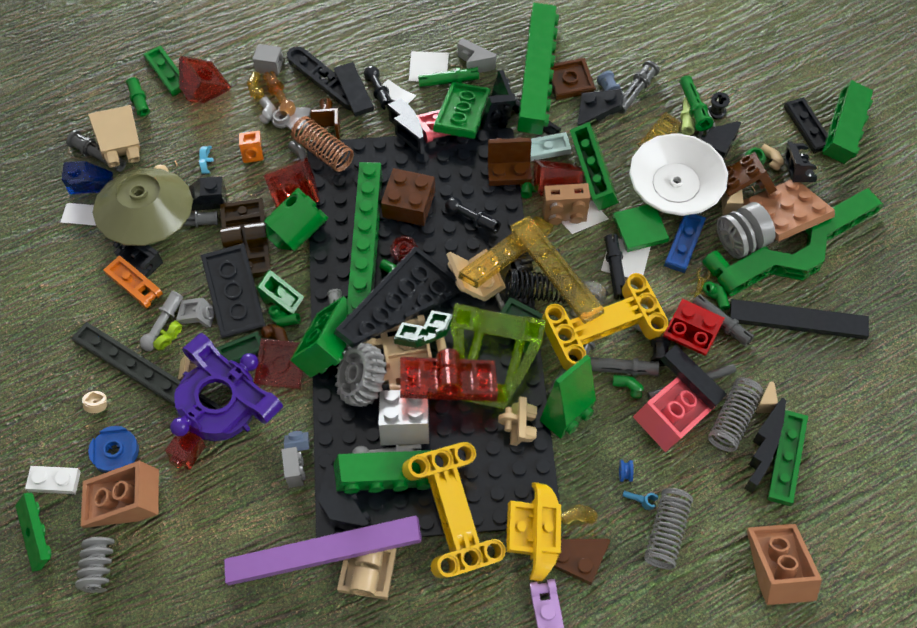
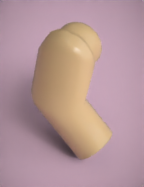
M763 144L761 150H763L766 157L772 160L769 166L776 171L780 170L781 165H784V159L780 152Z

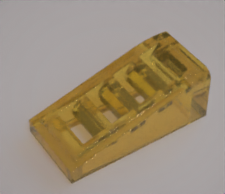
M665 112L640 141L638 147L655 138V136L678 134L681 122Z

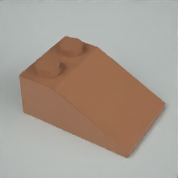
M137 461L83 481L81 527L88 528L138 522L158 515L159 469Z
M796 524L747 528L757 580L766 604L775 605L817 601L822 579Z

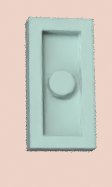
M566 132L531 139L530 161L571 154V146Z

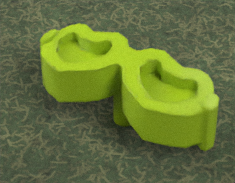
M174 320L167 332L162 329L160 331L162 335L153 342L154 348L160 351L170 345L172 340L176 339L181 332L182 324Z

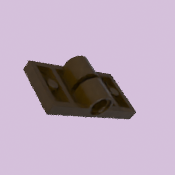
M263 198L220 204L222 224L220 233L223 248L244 243L253 278L265 276L267 271L271 270L268 238L266 237V224L263 222L266 219Z

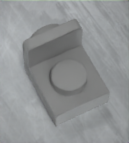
M204 298L181 300L176 321L181 324L199 322L206 328L211 327L215 315L214 307Z

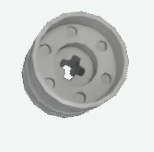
M751 202L739 208L737 212L732 211L720 217L717 221L719 239L726 251L736 259H741L753 253L755 249L759 250L773 243L776 237L774 223L769 213L757 202Z

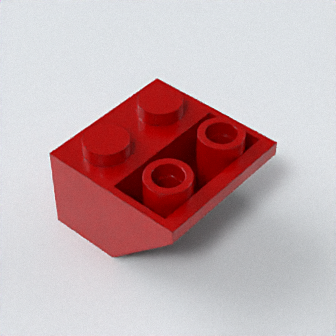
M682 298L663 337L706 356L725 318Z

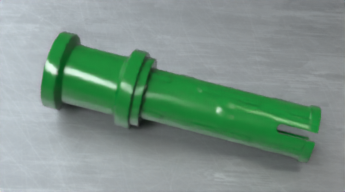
M689 75L682 77L679 83L690 105L689 113L695 120V128L698 131H706L714 124L712 117L708 115V107L701 101L692 77Z

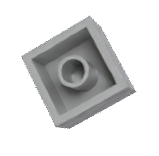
M428 389L380 391L379 434L381 446L429 444Z

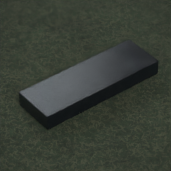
M350 62L334 67L335 75L354 116L357 117L374 111V106L354 63Z
M804 97L786 102L784 109L813 154L823 151L828 134Z
M677 345L660 359L711 410L726 396L727 393Z

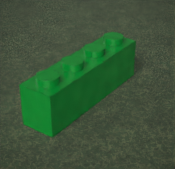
M851 80L841 90L822 154L843 164L849 159L856 157L860 149L858 143L864 135L862 129L869 117L867 111L873 103L871 99L872 89Z
M590 122L571 129L570 133L596 207L601 211L618 204L619 201L596 133Z
M433 450L338 454L334 462L337 492L344 491L346 494H353L359 492V490H369V492L376 493L384 489H393L394 491H404L407 488L416 487L418 490L429 489L431 486L428 477L416 481L408 480L402 473V466L406 460L413 456ZM412 462L413 472L419 474L421 471L419 464Z

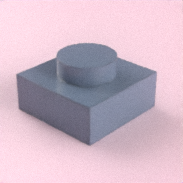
M293 431L285 435L284 449L297 447L298 451L309 449L310 439L308 432Z

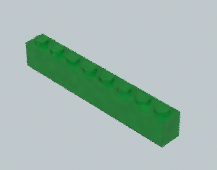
M533 2L517 126V131L542 135L543 127H548L549 114H546V111L549 112L551 99H547V96L550 97L552 92V84H549V82H552L554 70L550 68L554 67L555 56L552 54H555L556 42L553 40H556L558 28L554 26L558 25L559 14H556L555 5Z
M359 162L347 317L374 290L383 180L381 163Z

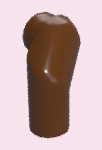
M274 324L262 327V336L266 339L269 337L275 339L280 351L291 348L287 334L282 327Z

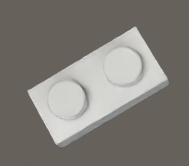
M30 466L25 489L28 492L76 494L81 471L78 468Z

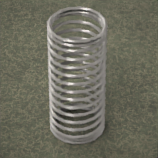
M745 377L735 380L711 429L712 431L708 435L709 441L715 447L727 452L737 450L740 444L739 441H741L744 435L743 432L746 431L754 410H756V406L760 401V397L764 393L760 384ZM738 384H746L752 386L755 389H757L760 392V394H757L750 388L739 386ZM737 392L742 393V394H744V395H746V396H748V397H751V398H753L755 401L750 400V399H748V398H746V397H744V396H741V395L738 394ZM736 397H740L748 402H751L753 405H749L746 402L737 399ZM734 401H737V402H739V403H741V404H743V405H746V406H748L750 409H746L745 407L736 404ZM733 406H737L747 411L748 413H744L738 409H735ZM730 410H734L740 414H743L746 418L734 414ZM728 414L734 415L735 417L740 418L744 422L738 421L730 417ZM727 419H731L739 423L741 426L735 425L729 422ZM724 423L730 424L739 429L740 431L732 429ZM723 428H727V429H729V430L735 432L737 435H734V434H732V433H729V432H727L726 430H724ZM712 435H714L719 441L730 446H735V448H729L719 444L717 441L713 439ZM718 436L723 437V438L729 440L731 443H728V442H726V441L720 439Z
M676 488L662 490L659 508L655 515L656 519H654L655 524L652 526V534H650L649 544L647 545L648 550L645 551L644 555L645 561L662 569H674L677 563L675 560L678 559L676 555L679 554L678 550L681 548L679 545L682 543V534L685 533L683 529L686 528L685 524L688 522L686 519L689 517V509L692 507L690 504L693 502V497L689 493ZM666 494L681 495L688 498L690 501H686L677 497H671ZM664 504H669L673 507H666ZM661 514H666L670 517H664ZM660 519H664V520L669 521V522H671V523L662 522ZM658 524H663V525H665V526H667V527H670V528H673V529L664 528V527L659 526ZM675 524H681V525H683L684 527H679V526H677V525H675ZM661 529V530H663V531H665V532H668V533H671V534L680 535L681 537L678 538V537L673 536V535H671V534L661 533V532H659L658 530ZM656 535H662V536H664V537H666V538H669V539L678 540L679 543H676V542L671 541V540H669V539L659 538V537L656 536ZM655 540H660V541L665 542V543H667V544L676 545V546H678V548H674V547L669 546V545H666V544L658 543V542H656ZM653 545H658V546L663 547V548H665V549L674 550V551H676L677 553H672V552L667 551V550H664V549H658V548L654 547ZM652 557H657V558L666 560V561H668V562H670V563L661 562V561L656 560V559H654V558H652Z

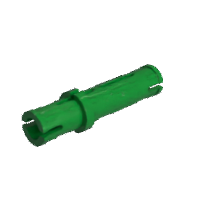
M459 67L452 71L418 74L419 87L479 80L478 67L460 69Z

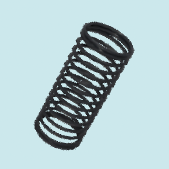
M510 268L505 279L506 297L512 296L515 298L517 296L520 299L522 296L523 299L527 297L528 300L532 297L533 300L536 298L538 301L542 299L543 302L545 300L550 302L551 300L553 303L555 301L560 303L561 301L562 304L566 302L571 305L574 303L577 294V279L575 276L568 275L566 277L560 274L556 276V274H542L535 271L532 273L526 270L522 272L521 270L517 271ZM522 278L521 292L519 296V286ZM527 280L526 292H525V296H524V286H525V281ZM530 281H531V282H532V284H531V293H530V296H529V286H530ZM536 281V293L534 297V285ZM540 281H541V293H540V297H539V296H538V293H539V285H540ZM546 281V294L543 298L544 285ZM551 281V294L550 298L548 299V290ZM556 281V294L553 300V289ZM561 281V294L558 301V289ZM566 281L565 299L563 301V289ZM571 285V294L569 299V290Z

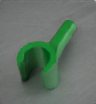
M525 182L522 185L521 196L524 199L531 198L532 192H544V186L537 187L533 186L530 182Z

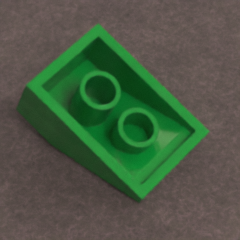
M344 296L316 314L290 359L310 378L318 373L323 374L331 365L336 366L344 357L342 353L347 344L334 334L336 328L347 318V299Z
M585 355L555 380L539 420L560 439L567 433L571 435L578 428L579 422L582 420L587 421L594 413L592 408L596 402L591 360L588 355Z

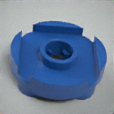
M121 426L104 428L99 432L100 435L96 439L93 438L90 442L89 458L96 468L103 473L134 463L139 453L137 439L131 432ZM116 445L119 451L114 455L108 453L109 448L112 449L111 446Z

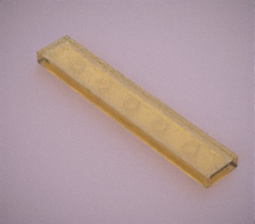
M535 216L459 271L458 278L478 288L553 231L554 225Z
M530 216L510 225L512 233L584 324L604 314V308Z

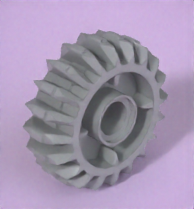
M360 343L354 348L349 346L348 350L343 352L344 357L340 361L339 367H336L338 369V373L335 376L337 378L335 384L338 387L337 394L340 395L341 400L351 406L362 407L373 404L374 399L379 397L378 392L383 391L382 384L385 382L384 375L387 373L385 371L387 363L383 361L385 355L381 354V349L369 343Z

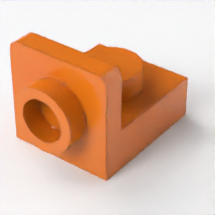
M260 130L239 133V147L243 162L262 161L264 156Z

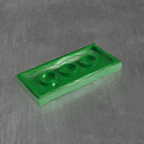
M452 82L433 125V132L475 139L488 98L491 96V89Z

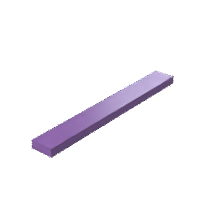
M417 516L407 517L224 559L225 583L227 585L238 584L421 543L419 518Z

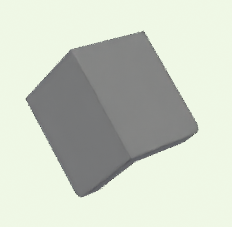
M258 44L253 56L255 71L279 76L284 62L281 47Z

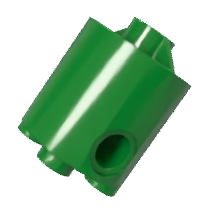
M297 188L263 222L266 224V237L278 249L295 252L329 218L323 211L317 209V204L308 195L306 196Z

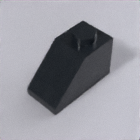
M736 121L710 128L707 135H702L700 140L710 144L725 160L738 135L741 122Z
M222 176L199 178L189 186L193 198L191 211L220 209V204L226 203L227 190Z

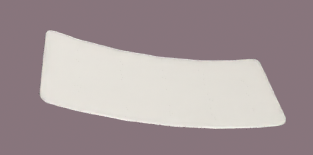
M390 80L382 84V86L388 87L389 96L395 101L402 98L409 104L416 97V95L403 90Z

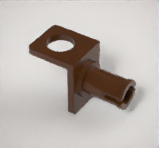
M323 98L319 102L320 109L310 110L311 120L321 127L335 126L336 138L340 139L338 108L332 109L333 102L329 98H326V104H324Z

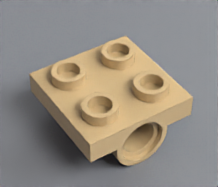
M394 548L343 560L337 591L388 600L397 549Z

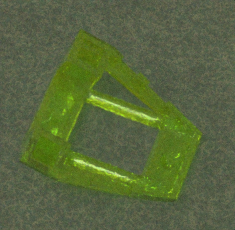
M455 303L451 321V335H453L454 343L453 352L456 360L459 400L505 409L512 400L542 345L546 320L498 313ZM464 330L475 332L465 366ZM484 334L516 340L504 385L472 378ZM525 341L530 342L519 367Z

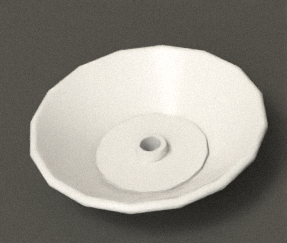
M677 133L656 136L642 144L634 154L629 171L636 193L646 204L662 213L679 216L702 213L717 204L727 189L728 171L723 158L710 144L695 136Z

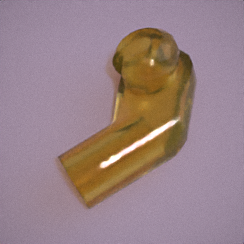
M252 72L247 81L249 93L253 99H262L264 96L263 88L257 87L261 78L258 72Z

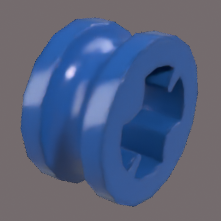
M620 460L619 481L623 482L625 479H628L629 482H632L634 474L633 460H629L627 463Z

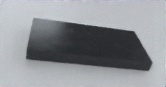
M245 244L202 254L201 259L222 340L260 330L266 326Z

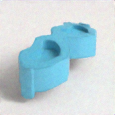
M202 146L200 148L199 164L202 174H211L208 171L207 162H214L213 158H208L212 146Z

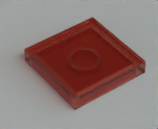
M261 338L258 354L259 364L256 368L254 383L261 386L301 390L303 371L290 361L300 343Z

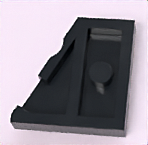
M622 89L582 93L577 125H583L594 119L598 122L608 115L621 111L623 102Z

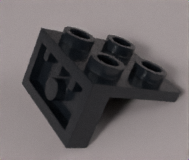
M503 70L498 71L491 96L488 98L481 121L482 130L506 128L508 120L511 118L512 108L516 104L515 94L512 93L509 79L505 76Z

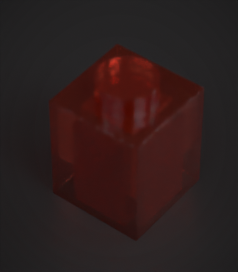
M188 431L184 436L175 435L165 452L170 458L168 461L177 468L183 466L190 470L206 445L201 437Z

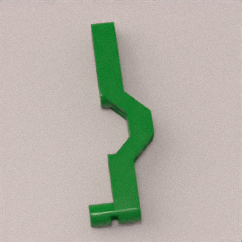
M867 188L833 207L835 217L804 230L808 235L807 245L794 254L773 251L763 247L730 266L720 252L716 250L708 254L703 259L702 264L713 277L718 278L717 282L724 287L730 297L769 275L802 281L818 272L825 261L826 244L828 241L875 215L884 204Z

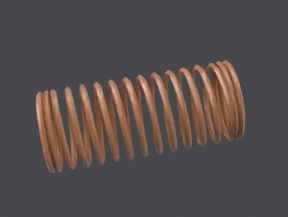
M308 116L301 117L293 125L291 137L336 172L345 170L352 162L353 150L344 143H341L340 140ZM308 119V121H306V122L301 126V128L299 129L298 134H297V137H295V133H296V130H297L298 126H299L304 120ZM309 122L308 126L302 132V135L299 136L303 126ZM348 151H350V155L347 161L342 166L336 168V166L343 162V160L346 158L348 154ZM346 152L344 158L339 163H337L340 157Z

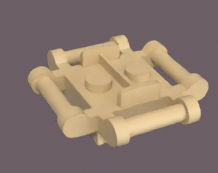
M418 315L417 318L409 319L404 323L424 326L425 318L424 315ZM400 325L380 334L381 338L379 339L372 338L364 342L372 344L378 349L383 348L384 359L387 363V373L384 375L385 382L383 384H389L390 390L431 389V391L438 390L436 375L453 371L452 362L449 361L445 337L436 340L440 363L437 365H433L429 343L418 348L394 344V336L388 337L387 332L397 331Z

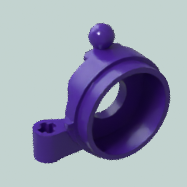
M199 333L182 348L187 358L197 367L190 372L185 371L182 374L183 379L175 390L174 401L178 418L174 419L170 425V430L174 435L184 436L189 431L204 440L223 441L238 435L243 430L248 433L250 431L248 424L253 416L261 423L267 424L283 408L281 401L275 395L264 391L253 382V378L248 371H253L258 367L259 360L256 355L246 353L240 359V363L233 360L228 361L203 333ZM214 382L223 383L232 392V398L228 405L216 410L208 409L199 401V394L203 387Z

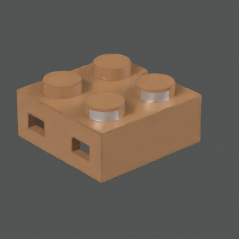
M588 183L544 186L542 206L544 224L558 225L562 221H569V223L573 224L587 222L590 203ZM583 190V193H575L574 191ZM559 191H560V194H556V195H552V194H551V192H559Z

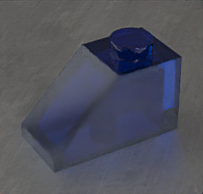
M75 161L63 163L62 181L69 194L98 193L108 182L113 180V173L89 162Z

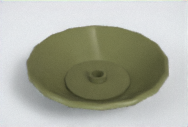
M140 168L122 173L108 182L96 196L92 213L96 227L108 239L123 245L146 246L163 241L182 228L191 215L193 198L189 186L178 175L163 169Z

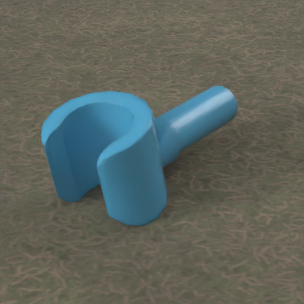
M627 491L623 492V497L640 502L646 510H652L656 507L650 504L648 499L657 501L659 498L655 493L642 496Z

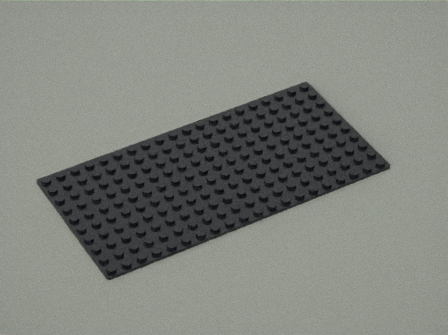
M513 129L478 130L475 139L447 135L435 138L432 142L428 143L424 140L423 154L418 153L398 136L340 140L341 143L351 148L354 156L350 165L341 172H336L307 149L308 196L317 204V209L323 211L329 218L309 237L311 323L318 312L330 305L327 295L330 290L340 289L342 296L346 299L348 298L359 162L381 163L383 176L381 201L393 168L435 177V194L425 226L383 218L382 208L380 207L374 289L389 274L379 269L381 261L385 259L398 265L415 246L454 276L455 274L448 266L447 253L452 252L466 260H470L487 249L491 252L505 284L507 272L511 268V260L528 256L529 252L520 184L489 186L488 140L497 138L514 139ZM348 151V154L346 158L343 160V162L336 166V168L342 166L347 161L350 155V151ZM346 152L340 157L337 163H339L344 158ZM455 197L461 201L462 206L476 213L480 211L486 212L487 216L500 221L501 227L499 231L494 234L482 227H475L473 220L459 213L455 215L448 213L445 209L446 201L449 198ZM527 280L525 281V286H524V296H525V292H526ZM520 281L519 296H520V292H521V284H522V281ZM530 281V286H529V296H530V293H531V284H532L531 281ZM505 289L499 292V295L504 304H506L509 297H506ZM463 292L419 314L424 315L425 322L431 310L453 314L454 321L447 336H445L449 361L452 362L453 371L436 375L438 390L431 391V389H428L429 444H421V449L415 450H436L461 442L472 444L476 450V457L473 462L458 468V473L476 532L507 531L508 503L510 501L531 503L535 499L534 488H532L533 482L548 485L554 491L560 504L551 430L539 421L547 403L540 340L537 341L529 357L525 356L499 319L501 310L495 295L484 302ZM517 296L513 298L536 310L535 300L532 297L530 300L527 297L523 299L522 296L520 299ZM397 331L387 332L388 337L395 336ZM378 335L374 338L379 339L381 338V335ZM435 340L429 343L433 365L440 363ZM340 363L336 366L331 365L323 374L318 373L312 377L316 538L350 531L333 527L319 505L317 498L326 466L331 464L334 468V462L338 454H352L354 448L358 446H365L369 450L396 447V445L381 446L380 392H378V399H374L373 404L362 407L351 406L340 399V395L337 394L338 387L335 386L337 382L335 376L338 373L336 367H339ZM389 384L382 385L383 391L390 390ZM521 396L527 398L528 404L537 406L536 419L533 421L526 420V425L536 427L537 432L536 439L532 442H521L514 446L510 445V432L504 430L505 425L498 422V416L505 413L506 407H512L513 403L519 402V397ZM458 449V457L465 461L466 455L464 451ZM435 456L436 465L443 467L442 458ZM416 487L407 488L404 491L384 489L376 493L369 492V490H359V492L355 493L359 500L356 502L360 510L364 508L372 520L369 522V526L417 516L419 518L421 537L445 536L431 488L418 490Z

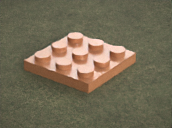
M792 180L775 186L777 191L770 195L766 190L743 200V206L751 202H757L766 209L774 223L775 239L778 242L835 217V210L801 182H792Z

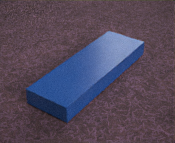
M696 214L683 216L666 258L665 267L682 273L686 272L704 226L705 217Z

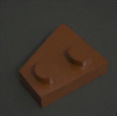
M561 539V553L553 568L592 585L611 540Z

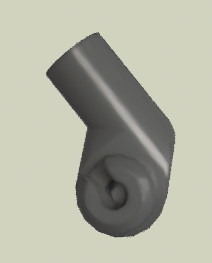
M290 141L288 148L297 157L293 159L292 163L296 169H301L307 165L305 149L296 141Z

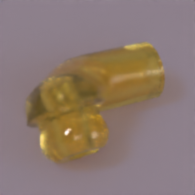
M578 504L563 512L561 518L564 525L574 520L592 524L597 521L598 514L593 508Z

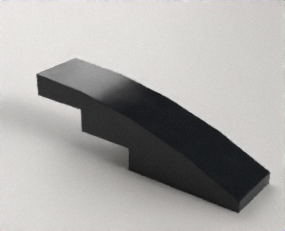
M784 398L780 399L752 441L760 446L748 464L756 469L744 488L752 494L770 466L777 449L784 424L786 399Z

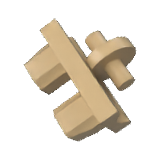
M520 396L519 402L513 403L512 407H506L505 413L498 416V422L505 425L504 430L506 432H510V445L517 446L521 442H532L536 439V427L527 426L526 420L533 421L536 419L537 406L528 404L526 397Z

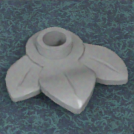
M292 100L286 101L273 113L272 124L277 128L287 127L292 130L293 125L298 119L310 116L311 109L297 108ZM304 120V121L298 126L297 130H299V129L301 128V126L306 122V120ZM308 123L305 124L302 129L306 128L308 126Z

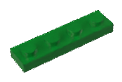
M785 410L784 424L775 452L767 500L787 506H792L794 503L808 422L807 415Z

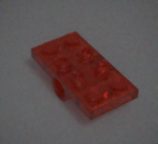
M450 348L439 351L436 358L400 357V398L497 401L498 388L495 361L460 359V354Z

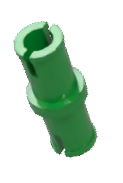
M130 77L126 80V85L130 92V100L134 103L138 116H147L150 113V109L146 103V94L141 89L139 79Z

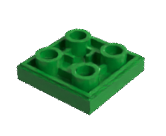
M647 204L613 213L612 217L626 252L669 241V236L659 213L652 206Z

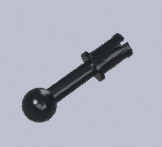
M368 66L364 70V77L372 82L375 88L373 95L379 101L381 108L386 110V107L388 109V104L393 102L389 96V89L386 86H382L379 80V69L375 66Z
M449 198L445 203V209L448 213L452 215L459 213L473 220L474 226L477 228L482 227L496 234L501 227L500 221L487 216L484 211L476 213L462 206L458 198Z

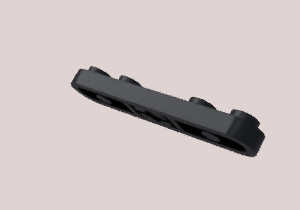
M295 46L288 50V63L345 109L352 111L334 71L302 47Z

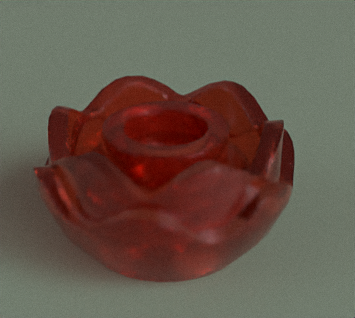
M401 236L393 241L390 246V252L396 260L401 261L415 246H418L413 238Z

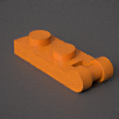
M120 255L103 269L108 277L136 299L145 309L152 305L151 302L155 298L158 299L163 295V292ZM148 289L149 292L144 296L142 292Z

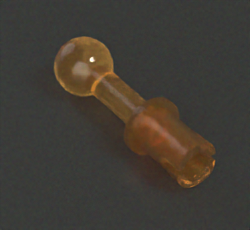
M270 71L271 75L269 72H266L263 75V79L268 85L269 93L276 95L280 102L279 109L283 116H287V114L292 116L296 111V106L285 97L283 83L277 79L275 72Z

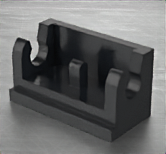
M787 141L784 161L792 182H816L817 175L813 171L817 169L816 165L809 162L807 154L799 153L800 149H809L808 145Z
M118 242L113 244L117 248L114 252L117 257L120 255L147 278L163 264L158 251L150 245H121Z

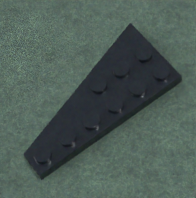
M415 246L336 328L334 334L351 348H354L360 343H364L463 292L458 289L456 285L457 279L453 274Z

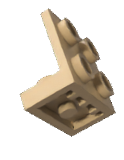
M483 250L470 260H466L452 252L446 254L449 260L448 266L455 274L457 279L456 285L461 292H465L485 302L506 288L489 250Z

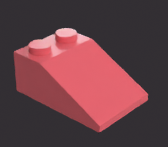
M676 377L649 400L633 418L667 452L712 410L685 383Z

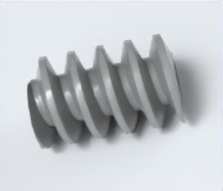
M91 537L82 541L81 547L84 550L80 552L82 560L78 562V566L81 569L77 572L79 580L75 582L76 588L89 593L108 591L101 587L102 584L109 583V579L102 577V575L111 572L104 565L112 563V560L106 558L105 555L113 553V549L107 548V545L114 544V539Z

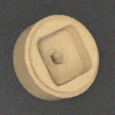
M99 391L85 394L82 398L83 409L88 413L102 412L107 407L106 395Z

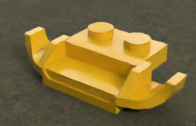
M533 482L532 488H534L535 499L531 503L510 501L508 503L506 552L530 555V560H533L530 580L543 581L554 567L561 553V504L558 503L554 491L548 485Z

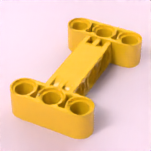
M633 273L628 277L622 287L624 300L572 320L569 319L565 309L559 304H550L546 308L541 323L562 367L566 371L586 355L583 345L638 324L644 336L649 340L661 337L668 327V319L647 279L642 274ZM631 285L637 286L638 290L632 288ZM641 304H645L649 309L643 308ZM549 315L556 316L558 320L550 319ZM651 324H656L659 329L653 328ZM559 335L566 336L568 341L561 340ZM569 355L576 356L578 361H572Z
M461 442L415 455L406 460L402 466V473L408 480L416 481L428 477L450 551L435 557L431 562L433 575L440 579L453 577L499 562L506 553L505 546L500 540L492 539L479 542L458 473V468L473 462L476 457L474 446L468 442ZM458 449L464 451L466 455L465 461L458 457ZM435 456L442 458L443 467L436 465ZM412 462L419 464L421 469L419 474L413 472ZM489 545L492 546L495 551L493 558H491L487 553V548ZM466 552L472 557L470 566L464 561ZM443 559L449 564V571L447 573L441 569Z

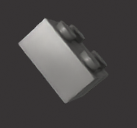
M297 447L281 449L284 476L288 487L304 486L303 480H306V475L303 470L304 460L301 451L298 452Z

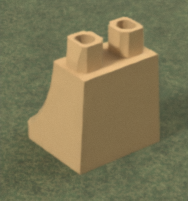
M131 105L88 114L102 158L106 160L109 168L120 165L119 156L127 155L129 163L140 161V145Z

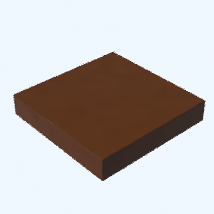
M585 58L554 63V67L550 68L554 70L553 79L550 84H552L556 100L581 96L582 93L595 92L596 88Z

